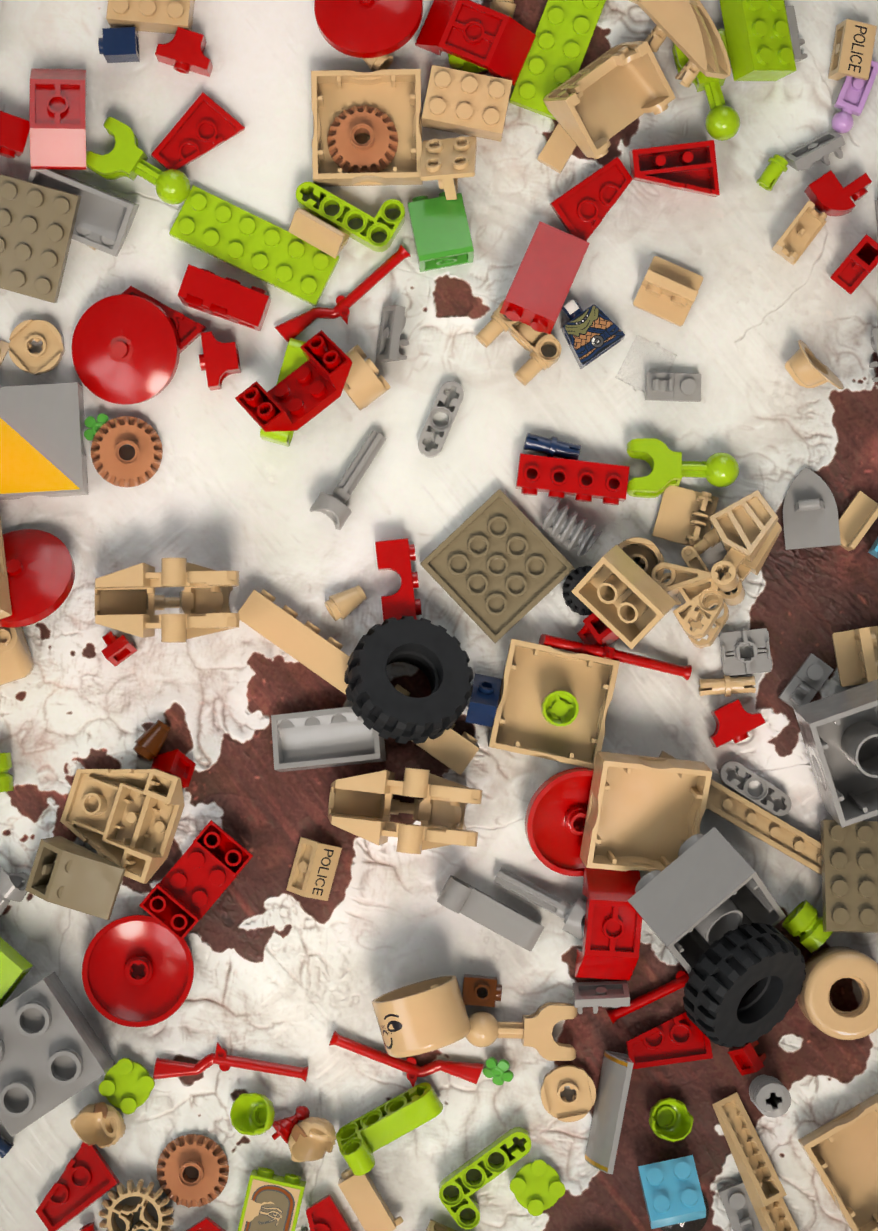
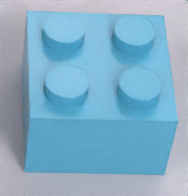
M693 1155L638 1166L651 1229L706 1218V1207Z

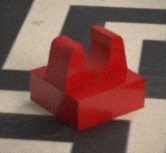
M110 631L102 637L107 647L101 652L115 667L137 651L133 643L124 635L118 638Z
M757 1040L752 1043L748 1042L741 1047H733L728 1051L742 1076L758 1072L764 1067L763 1062L766 1059V1054L757 1055L754 1047L759 1044Z

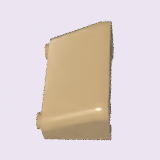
M646 40L624 42L612 47L546 95L543 101L548 111L585 156L599 159L609 152L610 138L644 113L653 112L654 115L662 113L668 108L667 104L676 97Z

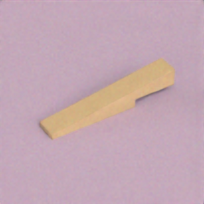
M733 1093L712 1104L762 1231H798L782 1198L787 1194L738 1093Z

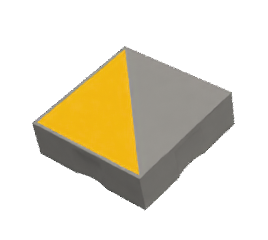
M78 382L0 387V500L20 499L33 495L47 497L88 495L87 457L83 446L85 427L83 387Z

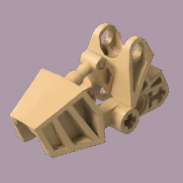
M758 490L709 517L713 528L693 547L686 546L681 551V556L687 567L663 562L656 565L652 570L651 578L677 602L675 605L682 604L673 613L692 644L697 648L701 649L713 644L728 620L729 609L727 605H738L744 600L745 590L742 582L750 572L755 575L759 574L782 530L781 525L778 523V516ZM721 541L727 554L722 561L714 564L710 572L699 555L709 547L713 548ZM666 568L672 572L663 574L660 581L656 579L657 572L661 569ZM735 588H736V590H737L734 594H733L732 592H730V591L734 590ZM724 608V613H723V615H722L720 618L717 619V617H718V615L720 614L721 610Z
M161 558V572H155V567L140 563L96 578L95 623L141 638L155 636V629H161V642L184 643L190 638L239 628V613H231L229 609L230 592L233 590V587L239 586V571H217L189 563L187 558ZM155 587H184V591L179 592V597L154 595ZM179 608V613L184 614L155 615V610Z
M405 767L404 781L394 780L395 773L384 770L337 779L331 783L328 805V819L331 825L378 846L387 843L389 836L398 838L396 852L421 854L422 850L448 845L477 847L478 832L466 830L464 816L468 803L481 804L483 790L469 788L431 774L430 770ZM393 794L423 799L415 798L414 803H406L392 798ZM390 814H413L412 819L420 821L421 825L390 822Z

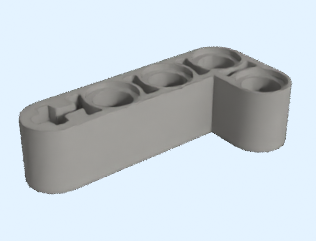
M450 875L437 899V902L458 914L465 915L528 951H532L544 929V926L452 875Z

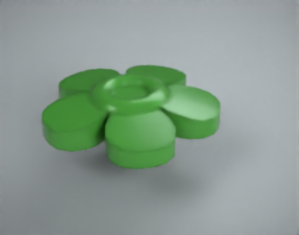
M100 413L97 416V422L94 417H87L84 423L86 427L91 429H87L84 432V437L89 441L93 440L98 429L108 421V416Z
M489 1057L486 1060L483 1074L487 1078L493 1077L492 1081L494 1084L503 1085L504 1081L510 1082L514 1077L513 1072L508 1070L510 1064L505 1059H501L499 1063L494 1057Z

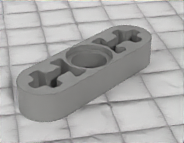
M446 382L441 386L420 435L418 449L425 457L432 458L441 452L460 408L464 392L462 387L456 382ZM451 388H455L456 394L459 396L458 399L453 398L449 405L450 408H455L453 412L446 407H438L439 402L445 405L447 395L444 394V391H450ZM438 412H443L449 417V422L444 427H437L433 423V417ZM429 427L436 432L444 433L443 437L437 434L435 444L438 447L437 449L432 448L430 452L426 451V445L423 444L424 440L429 441L432 436V432H427Z
M728 761L720 767L719 777L724 784L774 816H784L790 811L791 799L786 793L742 764ZM736 766L738 768L736 773L743 778L746 773L750 775L743 782L742 789L737 787L741 783L737 779L732 778L730 781L726 779L728 777V774L725 772L727 768L732 769ZM756 780L762 784L763 790L759 796L753 797L748 793L747 787L750 782ZM769 788L773 790L769 794L775 799L784 798L782 800V803L785 805L783 809L778 808L774 811V804L767 799L765 804L760 802L766 797Z

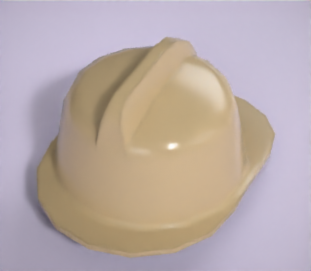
M799 340L800 349L785 364V369L794 381L805 388H815L830 382L835 387L841 390L844 389L839 378L815 357L803 341Z

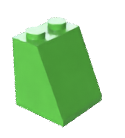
M442 192L436 198L428 199V196H419L413 198L412 202L408 203V212L420 272L473 262L474 249L461 193H457L456 200H446L445 192Z

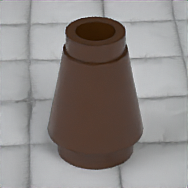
M157 720L155 724L135 741L136 745L133 750L145 760L151 762L154 757L157 758L171 729L160 720Z

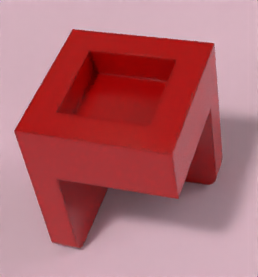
M176 749L154 758L151 769H158L180 777L182 788L189 787L196 764L180 750Z

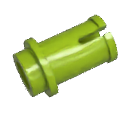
M777 154L773 158L770 157L768 159V166L756 181L759 186L768 191L773 189L782 172L788 170L786 167L788 161Z

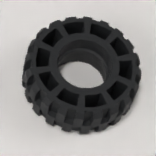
M402 616L400 620L394 617L386 619L382 625H374L368 630L366 635L362 636L348 660L344 681L346 684H349L345 692L347 699L353 702V712L357 717L360 716L364 720L363 724L369 730L373 728L379 732L378 736L384 739L389 737L396 739L395 742L406 744L408 741L413 740V743L419 744L424 743L428 737L433 740L438 738L445 730H449L468 705L467 701L472 695L473 686L470 682L473 680V669L468 667L470 659L466 651H462L460 648L461 643L455 636L451 637L446 632L447 629L440 625L431 624L430 620L424 618L416 620L413 616ZM395 662H405L418 667L429 680L431 695L423 698H413L400 693L389 681L386 666Z
M764 923L743 924L738 926L737 929L723 934L722 938L714 941L709 946L710 948L699 957L698 963L691 969L688 975V982L685 983L683 1003L687 1017L713 1043L719 1046L741 1047L748 1042L752 1043L758 1040L763 1034L766 1035L778 1022L780 1023L784 1019L785 1014L789 1009H792L796 1003L797 996L802 991V984L806 978V965L801 951L774 926Z

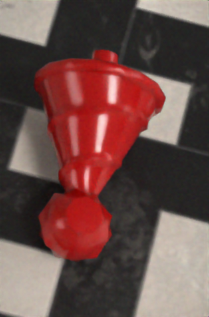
M298 1106L293 1116L274 1121L272 1126L276 1132L272 1135V1138L276 1140L280 1136L288 1144L294 1125L298 1124L299 1120L301 1121L309 1117V1109L306 1106Z

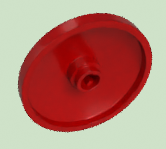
M315 0L314 11L322 36L333 48L352 57L376 58L400 49L414 36L422 20L423 0Z
M127 294L106 297L88 308L76 325L72 338V359L75 370L83 384L93 394L105 401L122 405L148 401L168 386L178 367L180 343L177 330L167 313L157 304L146 298Z
M22 529L3 534L12 615L0 619V627H23L48 617L66 600L75 579L74 561L67 547L59 538L42 530Z
M572 768L550 777L534 793L526 811L525 833L532 851L546 867L562 875L584 876V868L586 866L580 858V851L594 771L591 768Z
M148 915L122 917L103 927L90 942L82 964L83 985L92 1005L110 1021L128 1027L151 1026L173 1015L186 1000L194 978V961L187 941L185 939L180 941L157 920Z

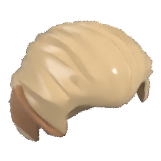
M105 1102L85 1106L70 1121L73 1130L84 1143L88 1144V1146L97 1144L100 1149L115 1145L123 1137L126 1129L120 1112Z
M308 1117L302 1122L295 1124L288 1140L291 1160L294 1162L316 1161L324 1158L326 1152L331 1153L333 1145L336 1144V1132L332 1123L324 1118Z

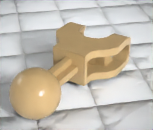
M546 1002L535 1013L522 1015V1022L497 1021L488 1012H475L468 1017L471 1029L466 1039L476 1047H487L493 1044L497 1038L521 1039L523 1046L535 1048L548 1061H571L576 1058L575 1048L570 1044L555 1042L552 1031L554 1025L559 1021L574 1019L577 1016L578 1008H575L572 1003Z

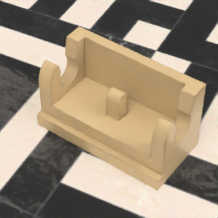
M810 200L772 248L773 251L792 265L797 262L827 222L825 221L827 218L826 213L822 212L820 214L814 209L815 204Z

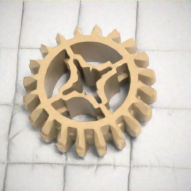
M129 1179L127 1181V1189L122 1183H119L116 1186L117 1192L110 1190L108 1192L110 1199L102 1201V1205L106 1209L100 1210L99 1216L106 1219L99 1223V1227L108 1228L106 1231H121L115 1220V1213L119 1214L118 1217L126 1224L125 1231H136L138 1229L146 1231L149 1229L153 1231H171L167 1226L173 1225L174 1218L167 1215L172 1214L174 1208L165 1207L169 1203L170 1198L164 1197L161 1199L160 1196L164 1190L159 1188L155 1193L152 1190L154 1182H150L148 1187L145 1188L144 1179H139L137 1187H135L133 1180ZM128 1197H141L139 1203L133 1206L119 1204L120 1201ZM148 1202H151L158 1214V1222L154 1220L155 1217L148 1213ZM140 1206H141L142 1209H141V1211H140V1213H139V1214H140V1217H139L140 1220L138 1221V1223H137V1222L135 1223V1225H134L133 1228H131V1226H132V1224H133V1222H134V1221H133V1218H134L133 1215H134L135 1212H137V1211L139 1210V1208H140Z

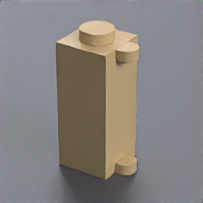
M350 1167L341 1173L342 1178L339 1179L338 1186L365 1231H393L396 1229V1226L403 1222L401 1216L393 1217L368 1173L356 1176Z

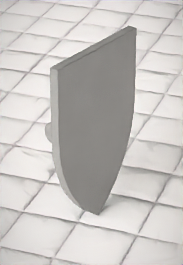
M807 467L796 476L785 496L783 526L786 550L841 545L835 498L822 478Z

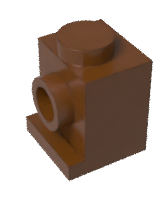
M464 974L462 990L464 1005L495 1007V1001H501L502 985L497 984V977ZM484 987L487 989L488 993L485 997L477 995L479 988Z

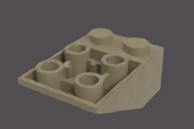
M62 836L45 838L40 841L25 890L47 902L110 920L126 869Z

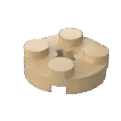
M31 319L23 321L14 328L10 335V358L21 370L33 375H40L53 370L60 363L65 352L62 335L51 323L44 320ZM33 340L37 343L43 342L40 353L30 352L32 349L30 343Z
M561 1065L545 1075L540 1095L542 1104L549 1114L563 1122H575L584 1118L591 1110L596 1100V1088L592 1078L583 1068L574 1065ZM565 1086H570V1089L576 1090V1094L572 1095V1100L567 1101L565 1096H560V1092L564 1091Z

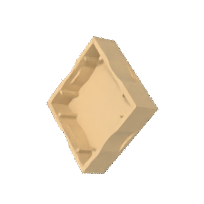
M383 69L374 72H356L351 70L311 71L313 183L320 187L423 185V181L420 180L422 152L421 69ZM367 105L373 108L377 107L380 111L387 114L397 130L398 148L395 157L379 173H347L337 166L329 153L327 136L330 126L337 116L353 106ZM359 134L355 141L359 144H365L369 141L370 137L367 134Z
M511 639L488 747L594 769L596 753L602 750L606 716L609 704L612 701L620 661L583 653L577 654L554 649L550 646ZM554 691H566L576 698L579 712L571 724L554 726L544 719L541 705L548 694Z
M597 751L580 851V858L586 868L616 871L644 870L649 872L660 870L662 872L679 857L678 852L681 845L691 836L700 834V824L706 810L712 770L704 762Z
M878 1093L798 1140L851 1231H878Z

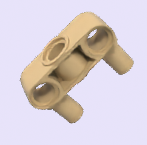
M502 301L493 312L492 320L475 337L487 348L503 331H508L525 350L529 351L531 358L514 374L526 386L542 369L546 370L558 361L561 354V344L552 334L537 332L527 324L505 318L500 313L504 303ZM545 345H551L555 348L556 354L553 357H545L541 353V348Z

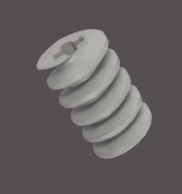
M558 498L543 518L542 529L547 530L552 526L551 536L555 537L561 533L559 542L563 544L570 540L568 549L572 550L578 546L577 556L580 557L588 552L602 531L594 535L596 526L593 524L585 528L587 519L583 518L577 522L578 512L575 511L568 515L569 505H565L561 509L558 508L561 500Z
M762 1074L751 1082L749 1086L750 1099L763 1115L776 1118L788 1111L791 1105V1096L787 1088L777 1078Z

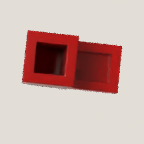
M830 170L809 184L804 192L820 212H825L829 216H843L855 208V201L868 193L866 188L872 181L867 173L843 188Z
M866 234L830 278L851 295L878 264V243Z

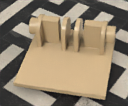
M669 486L663 493L652 536L693 547L710 531L712 524L709 517L715 514L719 497L712 496L711 493L704 491L700 493L678 486Z

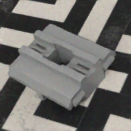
M767 628L720 633L722 667L725 676L771 672L772 660ZM751 646L752 657L740 658L739 647Z

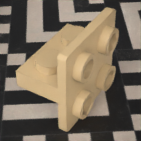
M476 136L424 140L422 142L420 180H438L439 189H444L446 200H456L458 178L475 176Z
M654 256L633 302V306L681 327L697 297L703 277Z
M878 626L833 633L832 640L840 686L859 685L877 680Z

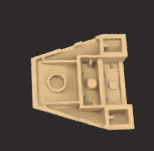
M77 769L60 822L83 842L88 843L94 848L98 855L125 868V877L147 884L168 858L185 806L181 778L158 769Z

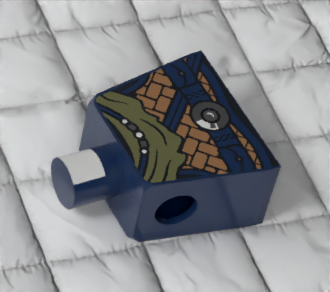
M573 299L562 307V310L570 320L562 327V332L580 369H583L625 337L623 331L595 304L583 311L577 301Z

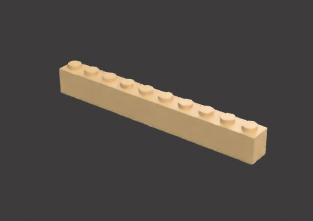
M264 589L260 593L253 590L238 611L239 620L346 694L345 690L349 684L345 683L344 676L348 668L347 663L350 656L341 651L343 645L332 637H329L328 640L318 635L321 629L308 620L305 625L296 619L298 613L287 605L282 609L273 603L276 598ZM397 684L394 687L400 693L406 696L410 695V692ZM455 724L449 730H445L438 738L433 740L428 737L424 743L416 744L460 776L480 749L475 746L478 740L464 731L460 735L454 731Z

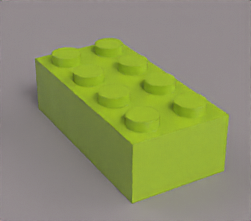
M719 0L734 81H777L796 71L784 0Z

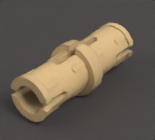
M723 675V678H701L698 681L700 696L724 694L725 697H731V694L755 693L756 691L754 675L748 677Z

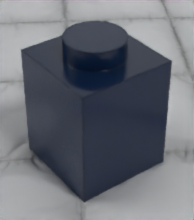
M135 27L102 28L103 38L98 39L99 53L104 55L107 63L140 62L139 35Z

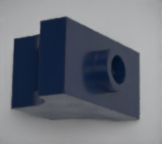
M475 673L466 722L493 727L499 700L501 678Z

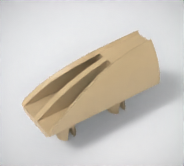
M638 0V6L656 24L644 40H647L652 52H657L668 36L688 57V62L675 77L682 80L680 82L681 85L689 88L700 71L706 77L725 79L730 76L731 66L724 43L714 22L700 0Z

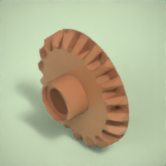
M367 105L353 106L348 110H344L335 118L327 136L328 149L333 161L347 173H379L392 162L398 148V134L393 121L377 107L373 108ZM359 134H367L370 137L369 141L365 144H359L355 139Z
M121 416L107 421L98 429L92 441L91 458L96 471L104 480L115 486L134 487L147 482L157 472L162 461V444L157 432L150 424L136 417ZM125 444H129L135 449L134 456L129 460L122 459L119 455V449Z
M198 1134L183 1135L171 1141L162 1151L157 1164V1180L160 1187L164 1190L163 1192L167 1197L176 1202L177 1205H183L188 1208L201 1207L211 1203L221 1194L229 1176L228 1160L223 1149L212 1139ZM188 1166L195 1167L199 1172V1176L197 1178H189L185 1173V1168Z

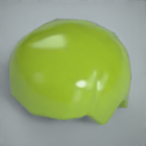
M243 1093L232 1104L230 1111L231 1123L241 1134L254 1136L266 1133L274 1122L275 1110L273 1102L265 1095L259 1093Z
M669 1097L658 1100L651 1107L649 1124L657 1137L675 1142L683 1140L691 1132L694 1119L682 1101Z

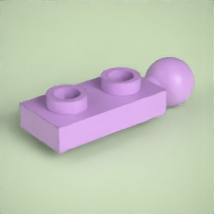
M871 61L868 80L846 76L834 107L841 109V112L836 113L831 122L832 128L837 133L849 132L853 127L851 115H861L878 73V62Z

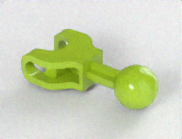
M719 28L717 30L730 59L725 29ZM673 43L672 53L677 72L679 73L689 59ZM700 71L692 83L695 85L697 92L705 90L710 107L705 120L706 130L716 140L725 141L731 139L739 130L740 118L735 109L725 104L720 87L723 86L725 79L706 77Z
M107 117L103 126L108 134L115 138L114 149L105 155L86 151L87 167L106 180L128 177L134 181L138 175L155 185L156 193L163 202L175 205L185 201L190 193L188 177L179 170L170 169L163 172L148 163V157L144 151L139 149L138 139L132 129L113 117Z
M656 438L632 439L627 443L628 455L631 458L646 461L652 471L648 476L633 478L629 481L627 493L632 497L656 498L669 486H679L682 477L706 478L713 486L727 487L735 482L739 474V465L736 459L728 453H715L707 461H682V452L670 450L665 443Z

